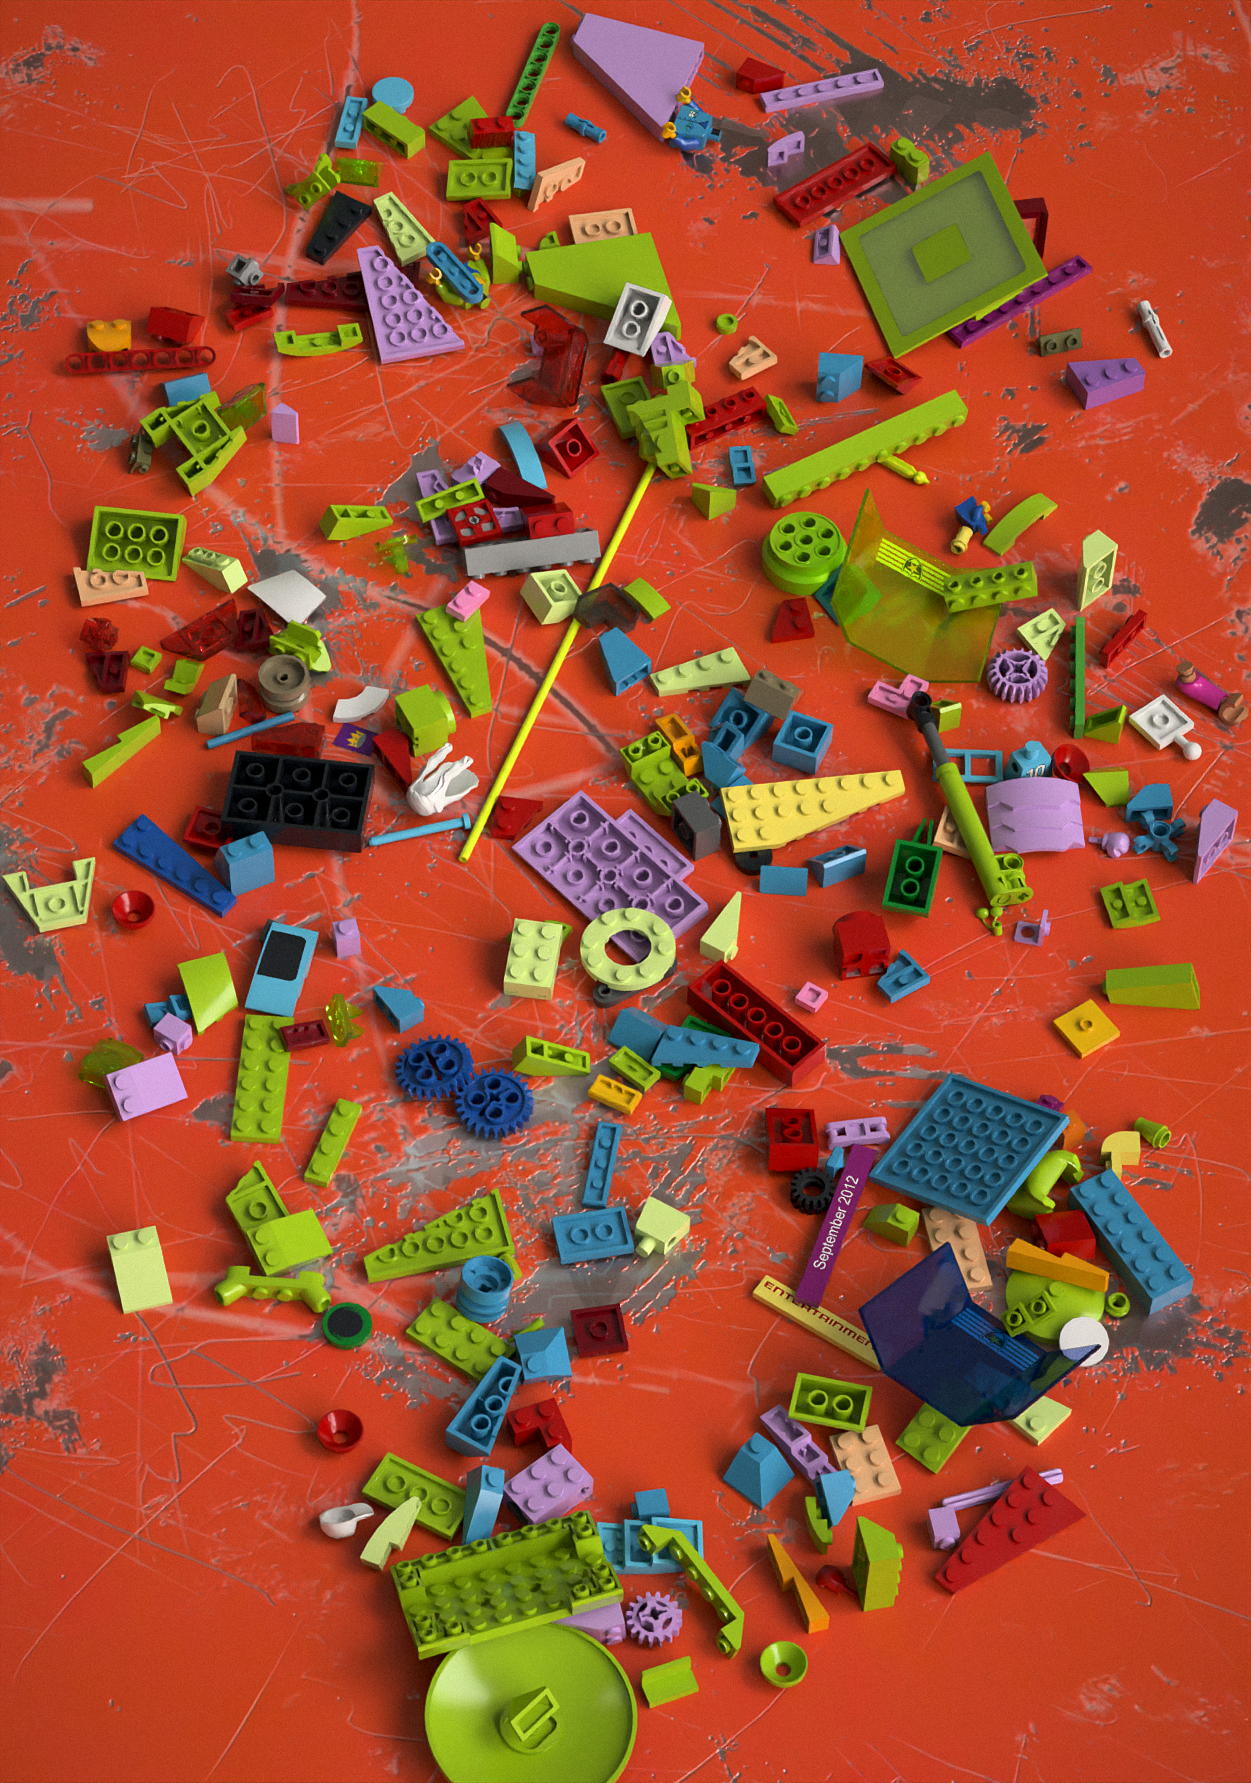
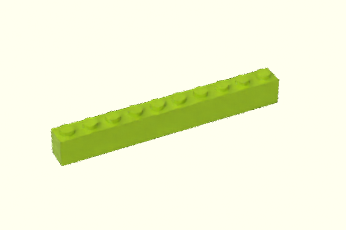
M954 389L763 477L761 488L774 509L779 506H787L799 497H807L818 488L824 489L838 479H846L855 471H863L877 461L883 462L891 454L902 453L914 444H922L931 436H939L953 426L958 427L966 421L968 409Z

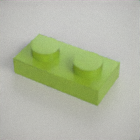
M767 394L763 398L767 403L766 412L775 422V428L780 433L794 436L799 431V428L783 400Z
M625 1045L608 1060L609 1067L644 1093L661 1076L660 1071Z

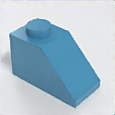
M703 741L701 747L705 777L711 781L710 785L720 792L721 788L729 787L743 776L747 769L715 743Z
M1169 783L1145 785L1127 804L1124 817L1125 823L1140 822L1143 820L1141 813L1148 810L1152 812L1155 821L1171 820L1173 801Z
M384 986L373 987L374 1003L400 1034L424 1021V1003L419 997L416 998L410 990Z
M849 1469L820 1475L813 1479L818 1503L821 1506L822 1519H827V1529L838 1525L855 1495L856 1484L854 1477L849 1473Z

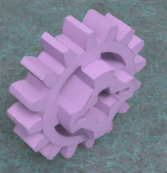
M657 1591L655 1596L651 1597V1594L646 1592V1598L643 1599L638 1595L636 1603L631 1602L629 1604L630 1611L626 1612V1620H628L626 1627L631 1630L632 1638L639 1636V1644L648 1641V1646L652 1647L653 1642H657L659 1647H662L663 1640L671 1643L672 1635H679V1628L682 1627L683 1620L681 1619L682 1610L677 1609V1601L669 1602L670 1595L667 1594L664 1598H661L660 1592Z

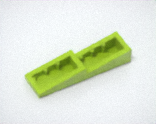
M155 715L117 735L118 744L82 762L84 777L93 789L161 733L160 718Z

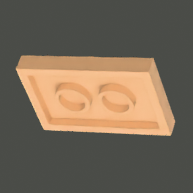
M631 208L568 216L574 244L638 234Z
M878 1424L865 1427L863 1433L849 1431L829 1436V1444L839 1471L849 1469L850 1475L855 1480L856 1489L854 1490L855 1495L851 1500L852 1506L901 1494V1486Z

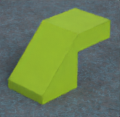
M185 658L177 660L173 678L165 681L164 689L185 695L192 693L205 664Z

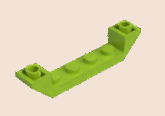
M649 1524L641 1526L636 1535L640 1547L652 1557L668 1546L671 1556L685 1568L687 1577L691 1581H695L701 1589L704 1599L712 1603L717 1610L718 1617L728 1624L720 1629L715 1640L723 1654H727L730 1660L734 1658L741 1647L744 1612L681 1531Z

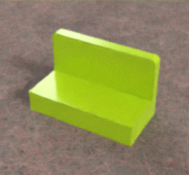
M690 1656L640 1673V1688L649 1709L698 1692L699 1687L691 1671Z

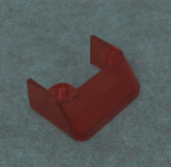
M547 304L521 312V316L535 326L534 340L544 351L538 380L531 376L508 383L506 388L529 404L558 408L575 406L578 401L589 343L586 332Z

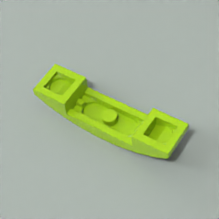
M358 323L337 325L335 332L296 336L295 330L273 333L277 351L294 356H320L336 353L363 342Z
M1042 493L1027 498L1012 509L996 525L983 542V545L1001 557L1014 545L1015 539L1039 518L1045 519L1058 505Z

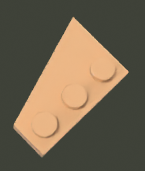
M73 567V574L82 607L149 595L144 572L116 570L114 573L102 572L101 569L94 568L93 571H81V568Z

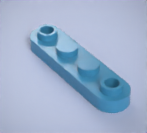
M432 242L426 247V258L441 271L443 278L465 302L475 304L483 299L482 285L444 243Z

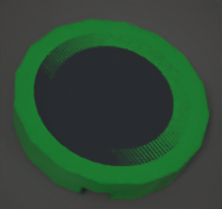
M346 1302L337 1304L328 1310L324 1315L322 1328L329 1344L338 1349L350 1350L358 1345L360 1347L371 1337L373 1324L371 1315L364 1307L356 1303Z

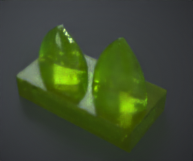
M334 994L326 1007L336 1047H345L350 1039H356L364 1033L365 1030L350 1021V1019L359 1017L364 1011L353 1004L345 1002L343 994Z

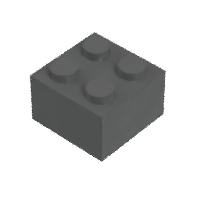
M697 790L673 800L671 829L693 860H700L719 851L722 821L717 813L714 814L710 809L708 800L702 797Z

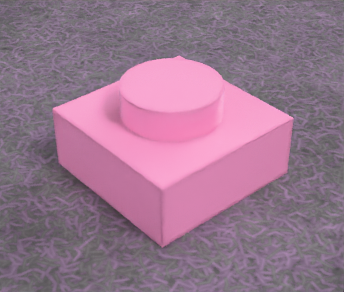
M808 981L795 997V1003L815 1014L828 998V992Z

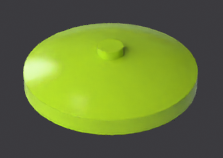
M1016 1269L1008 1279L1005 1291L1006 1310L1019 1302H1026L1044 1290L1047 1291L1059 1312L1039 1325L1023 1332L1026 1336L1036 1341L1059 1345V1334L1065 1324L1072 1319L1088 1317L1100 1322L1105 1306V1293Z

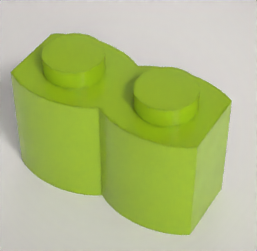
M901 137L892 142L889 159L897 165V171L903 173L905 179L914 185L927 180L930 162L928 156L916 149L914 144L907 138Z

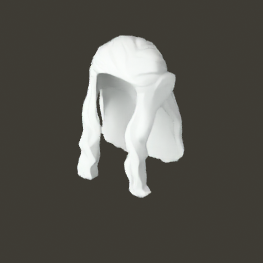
M448 742L444 743V746L428 759L427 764L420 770L417 779L408 787L406 799L412 810L422 816H429L436 812L440 813L443 807L460 800L471 789L477 787L479 779L474 772L466 769L473 763V759L469 756H464L461 760L454 763H443L436 772L423 780L452 751V745Z

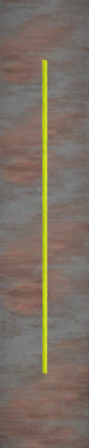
M648 463L584 596L588 602L577 611L458 858L463 863L468 861L649 484L658 465L657 463Z

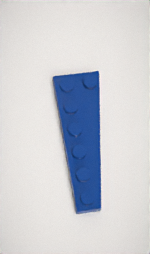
M143 813L113 842V849L219 917L223 918L237 904V897Z

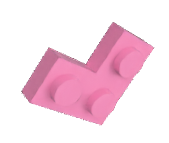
M911 674L907 675L899 689L877 681L868 695L867 702L909 719L906 715V710L912 695L917 691L926 692L929 682Z

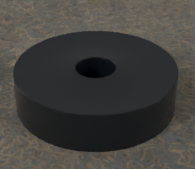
M771 849L735 853V865L746 875H760L762 865L771 866L772 851Z

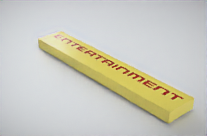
M768 1275L764 1277L753 1291L752 1297L878 1371L892 1354L893 1349L821 1306L815 1308L795 1302L797 1292Z

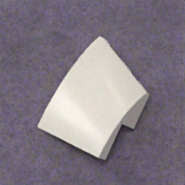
M295 570L252 584L247 588L288 624L292 619L302 624L326 599V595Z

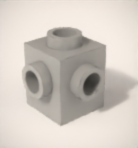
M239 254L235 256L225 270L233 278L232 283L235 286L256 285L264 275L258 268L260 265L250 257L246 259Z

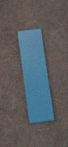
M598 1121L581 1207L606 1209L622 1132L621 1124Z

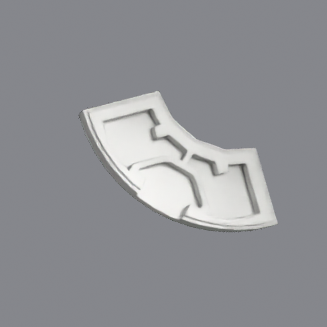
M366 686L364 691L357 697L338 699L333 722H356L362 720V717L376 713L385 704L389 696V690Z

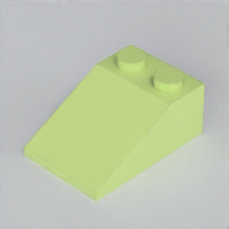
M156 1226L106 1236L108 1253L123 1313L127 1314L172 1304V1295Z

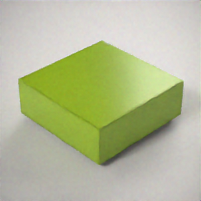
M141 646L131 659L130 664L136 669L151 674L162 660V654Z

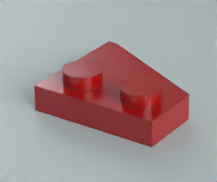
M236 302L235 306L224 314V318L233 331L237 332L272 317L273 311L271 307H260L258 304L239 305Z
M805 597L783 600L771 635V643L814 638L815 631Z
M499 795L491 838L515 841L521 834V830L532 822V817L537 812L542 811L543 801Z

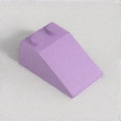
M1215 798L1209 805H1204L1199 814L1201 821L1196 829L1199 832L1192 881L1195 885L1202 879L1233 840L1238 811Z
M172 1052L103 1076L119 1123L188 1098Z
M620 1602L551 1622L577 1628L601 1644L615 1645L620 1643L623 1638H626L625 1621Z

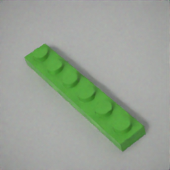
M1076 617L1075 626H1070V639H1074V643H1070V657H1074V661H1070L1069 674L1074 675V679H1070L1069 693H1073V697H1070L1069 711H1073V715H1070L1069 729H1073V738L1083 739L1085 726V617Z

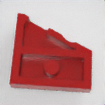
M481 197L463 205L467 246L490 236L489 223H495L503 228L502 222Z

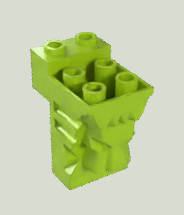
M684 380L676 381L673 385L667 386L668 395H656L654 399L647 401L638 400L632 405L626 406L632 427H635L636 438L639 441V457L650 464L657 463L671 479L693 474L684 425L705 420L701 395L688 381Z

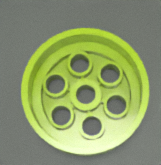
M813 512L792 513L781 518L767 534L762 549V568L770 582L779 589L796 595H815L842 562L847 564V545L838 527L827 517Z

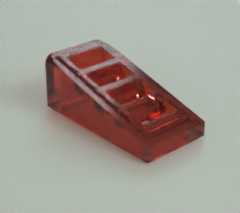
M241 678L237 679L239 716L252 724L267 719L266 711L256 687Z

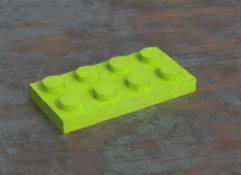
M437 1297L406 1330L407 1338L477 1384H480L500 1355L509 1360L516 1355L514 1347L476 1322L469 1320Z
M390 1452L386 1454L362 1490L363 1497L392 1512L413 1496L418 1497L422 1505L414 1523L449 1541L453 1539L464 1522L465 1490Z

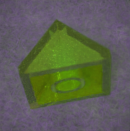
M336 157V174L340 176L339 183L378 188L384 162Z

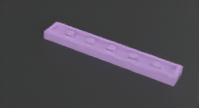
M876 68L760 93L759 100L765 113L880 89L884 87V82Z

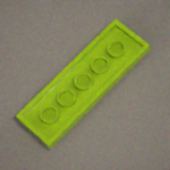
M246 1014L230 1135L231 1141L280 1144L291 1051L285 1052L277 1031L280 1027L294 1025V1017Z

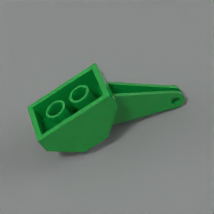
M926 818L922 819L912 841L896 839L882 909L929 918L943 854V848L931 846L935 820L931 819L926 844H921L926 826Z

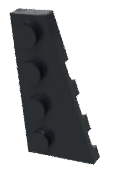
M336 191L306 249V257L324 266L372 214V207Z

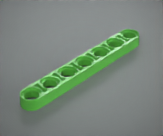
M549 22L542 26L506 112V116L520 117L519 120H513L515 128H520L524 125L560 39V27L554 22ZM551 30V31H555L556 33L550 35V34H547L546 32ZM545 44L549 45L550 47L547 49H543L540 46ZM535 59H543L544 62H542V63H537V62H535L534 60H535ZM537 73L538 76L530 77L528 74ZM524 87L532 88L531 91H524L522 89ZM519 101H523L527 104L519 106L516 103Z

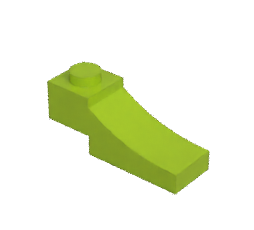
M710 1064L702 1068L695 1067L691 1074L688 1073L682 1082L684 1098L701 1106L712 1088L720 1092L722 1091L736 1067H720L719 1064Z

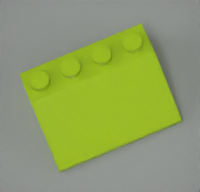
M95 506L86 571H93V568L114 573L116 570L144 572L145 579L176 582L185 542L187 519L184 515Z

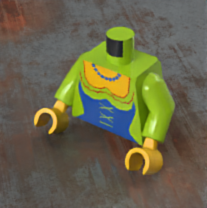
M476 243L475 249L477 253L472 251L471 246L467 249V255L474 258L475 261L473 262L470 259L463 265L483 287V299L475 304L484 309L490 303V298L488 297L490 278L484 259L480 258L479 255L482 247L479 243ZM434 268L432 274L430 272L427 274V282L436 285L434 288L445 303L459 306L464 310H468L475 305L465 302L443 277L441 278L442 273L438 268Z

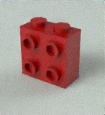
M1082 1210L1034 1215L1033 1225L1030 1226V1236L1032 1240L1036 1241L1038 1248L1059 1258L1067 1252L1081 1260L1094 1259L1096 1237Z

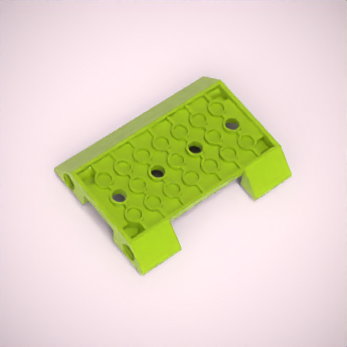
M589 1510L576 1511L571 1515L561 1518H551L540 1524L527 1525L519 1530L502 1532L491 1538L478 1539L470 1544L459 1547L453 1546L442 1552L425 1554L421 1558L401 1561L396 1565L390 1566L399 1602L419 1660L623 1601L624 1595L612 1562H608L605 1557L600 1534Z

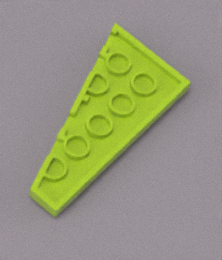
M473 95L429 127L430 135L466 160L512 158L513 161V151L509 146H498V148L482 147V149L470 148L467 137L470 119L488 118ZM512 171L511 192L520 198L529 190L513 187Z
M448 604L417 614V624L470 718L492 712L480 607L465 622L445 612Z
M498 1187L490 1191L489 1195L481 1199L478 1197L472 1200L470 1205L460 1210L455 1209L426 1224L422 1230L414 1234L411 1232L405 1235L403 1240L393 1245L388 1244L363 1257L368 1283L463 1265L471 1258L480 1255L498 1258L505 1252L509 1255L515 1254Z

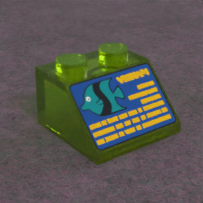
M260 382L247 385L217 409V414L222 416L221 420L230 432L240 425L245 432L267 414L265 383Z

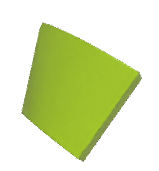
M224 952L177 964L185 996L192 1012V1020L199 1036L213 1022L220 1021L226 1013L231 1012L238 1006L229 967Z

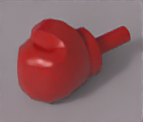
M824 1565L816 1575V1585L819 1588H827V1590L837 1595L842 1590L854 1599L859 1594L844 1585L847 1579L843 1577L844 1573L837 1566Z

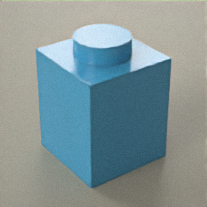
M665 1488L635 1492L634 1503H630L632 1518H637L639 1521H650L651 1517L669 1518L670 1510Z

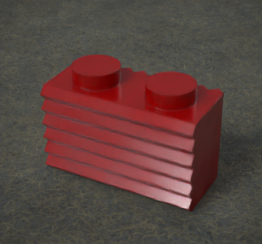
M512 116L470 119L467 137L471 149L511 146L515 133Z

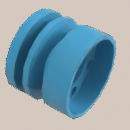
M483 1255L473 1257L464 1264L455 1298L456 1307L462 1315L478 1323H490L497 1321L505 1314L514 1281L513 1271L509 1265L499 1258Z

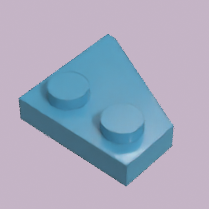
M904 949L900 950L896 962L890 964L887 968V973L882 975L877 982V990L891 1004L930 983V976Z

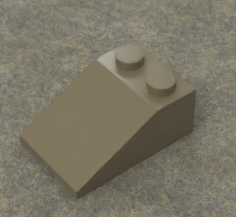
M759 669L753 677L743 700L784 721L790 710L794 708L802 697L804 690L789 681L775 676L770 671Z

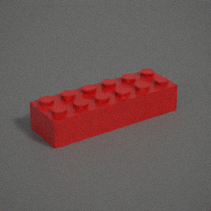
M722 959L688 986L687 1004L715 1027L730 1033L731 1038L758 1043L760 1051L756 1060L790 1088H793L825 1060L826 1043Z

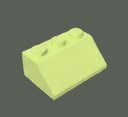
M1100 530L1087 535L1081 543L1082 549L1079 557L1080 562L1076 582L1077 609L1080 612L1112 586L1118 544Z

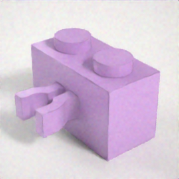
M480 451L474 457L469 458L463 467L453 472L451 487L477 477L484 494L485 483L501 467V464Z

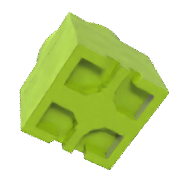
M426 684L394 696L395 714L397 715L395 716V726L408 737L410 742L408 747L414 758L442 748L444 743L448 742V735L456 732L453 710L441 690L432 692L429 685Z

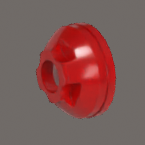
M1063 744L1051 756L1053 772L1059 779L1072 781L1077 784L1086 779L1083 773L1090 771L1089 760L1084 752L1075 745ZM1060 764L1067 768L1068 775L1062 773L1059 767Z
M126 891L117 896L113 901L112 915L115 922L125 929H141L153 920L155 904L153 899L142 891ZM132 913L141 915L138 921H130L127 917Z
M338 1409L327 1413L321 1418L317 1427L319 1442L326 1450L336 1454H344L353 1451L359 1446L364 1435V1427L361 1419L355 1413ZM338 1433H344L348 1436V1440L342 1444L336 1443L333 1438Z

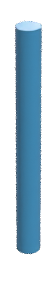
M292 711L207 740L206 746L210 750L295 720Z

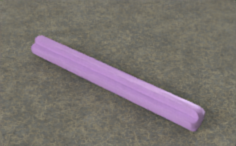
M1060 1468L1038 1473L1051 1485L1063 1481V1473ZM1015 1479L943 1498L941 1506H953L954 1511L998 1500Z

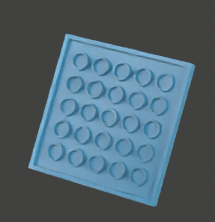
M950 1073L869 1173L868 1177L870 1182L988 1227L1067 1127L1070 1120L1066 1114Z

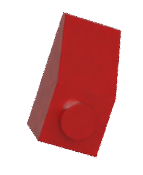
M747 57L736 72V88L753 95L782 89L784 87L785 71Z

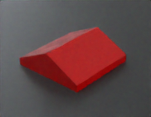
M890 355L867 362L864 365L866 369L903 394L908 393L922 380L921 376Z
M196 805L182 838V842L218 851L219 847L230 844L235 840H232V838L222 839L221 811Z

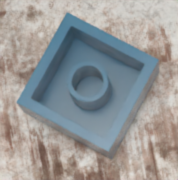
M790 710L773 743L772 760L815 775L832 742L833 724Z

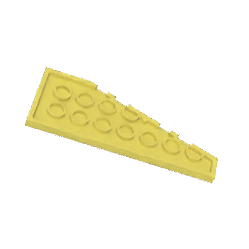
M901 770L725 787L721 788L719 793L733 853L781 848L792 840L804 838L808 833L815 830L818 832L848 819L850 815L857 812L860 814L873 805L883 804L904 795L905 786Z

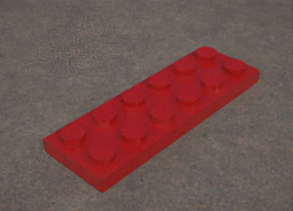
M869 142L773 197V204L801 228L896 173L897 165Z

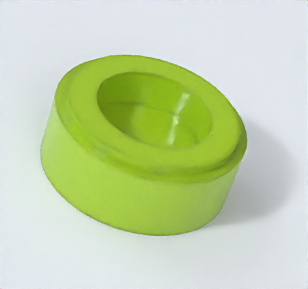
M722 314L717 317L716 329L719 333L730 335L737 330L738 320L734 315Z

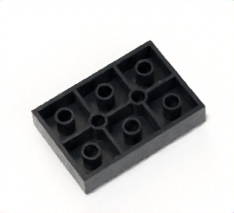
M236 750L221 816L222 839L232 838V840H240L264 831L270 844L361 853L375 785V766L373 764Z

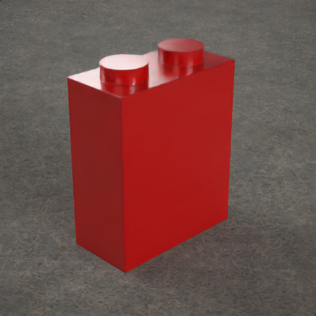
M565 502L520 508L523 531L530 539L575 533L573 511Z

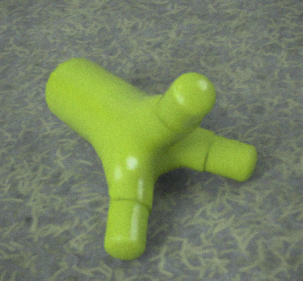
M538 1317L525 1328L514 1330L513 1334L538 1331L545 1323ZM514 1337L507 1339L508 1343L514 1342Z

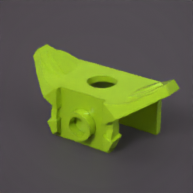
M321 153L314 171L303 182L285 187V191L289 195H293L307 211L340 182V176L331 169L332 163L327 154Z
M292 619L286 626L288 629L275 634V637L272 635L269 637L270 647L266 648V650L270 654L275 656L283 654L295 656L305 663L308 670L315 672L323 671L327 673L332 666L326 647L320 640V631L314 630L306 624L297 623Z

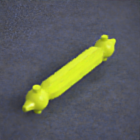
M892 454L883 462H879L906 478H913L916 484L930 483L924 472L916 471L913 466Z

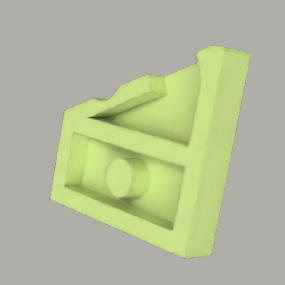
M1051 608L1017 628L1016 634L1029 650H1032L1034 655H1039L1040 660L1046 663L1066 623Z

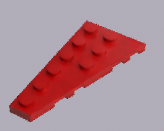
M1027 1465L935 1575L933 1580L953 1596L989 1573L996 1571L1009 1561L1016 1559L1043 1543L1053 1535L1065 1530L1073 1523L1085 1518L1087 1514Z

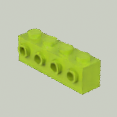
M1032 561L943 578L944 599L949 613L1038 596L1037 575Z

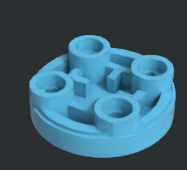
M387 77L379 80L372 88L373 104L380 100L386 105L391 106L399 114L405 113L406 108L411 105L414 99L412 85L402 78Z

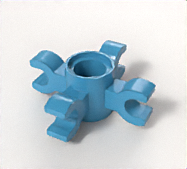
M1149 810L1141 813L1143 820L1140 821V824L1149 834L1136 837L1133 840L1136 845L1132 846L1133 850L1137 855L1145 852L1148 848L1157 852L1163 851L1168 862L1176 860L1178 857L1175 853L1179 852V849L1170 841V838L1179 837L1185 833L1182 829L1186 826L1182 818H1178L1169 825L1164 821H1155L1152 812Z

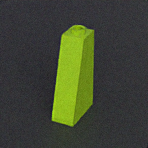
M693 359L650 365L652 387L667 389V386L673 385L676 381L684 380L690 384L696 381Z
M1192 963L1106 970V980L1102 981L1103 993L1108 995L1110 1003L1191 1010L1200 1009V988Z

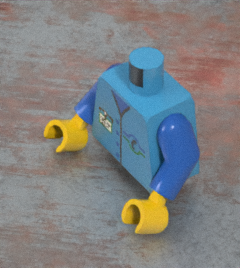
M684 86L676 95V100L686 104L681 106L674 124L666 122L663 125L662 137H670V147L680 148L683 151L703 150L708 140L720 141L722 130L712 128L713 117L703 111L693 99L689 98L691 90Z

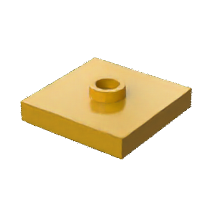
M1092 999L1055 1019L1052 1024L1081 1059L1120 1037V1031Z

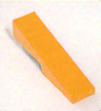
M1016 1238L1007 1250L1006 1267L1105 1293L1108 1289L1109 1272L1067 1252L1059 1258L1019 1238Z
M774 1534L767 1535L766 1548L782 1592L790 1589L793 1590L808 1634L828 1629L830 1616Z

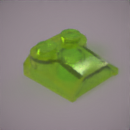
M112 1038L100 1039L92 1052L83 1058L79 1079L107 1089L103 1076L141 1063L144 1055L132 1045Z

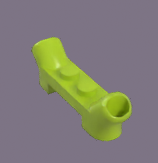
M231 1266L226 1269L225 1279L217 1284L214 1289L216 1299L224 1306H229L240 1297L246 1296L256 1299L272 1298L281 1301H304L314 1313H321L330 1306L331 1302L330 1294L324 1289V1276L312 1271H300L299 1279L252 1276L250 1267Z

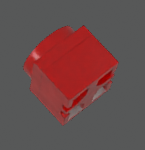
M856 911L839 918L834 923L832 932L834 935L833 952L841 981L886 974L889 966L888 955H890L891 946L883 917L876 916L868 911Z

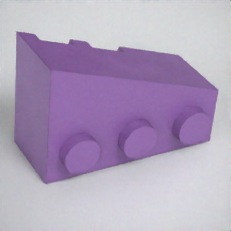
M1136 358L1067 363L1065 381L1084 409L1087 410L1142 391L1146 372Z

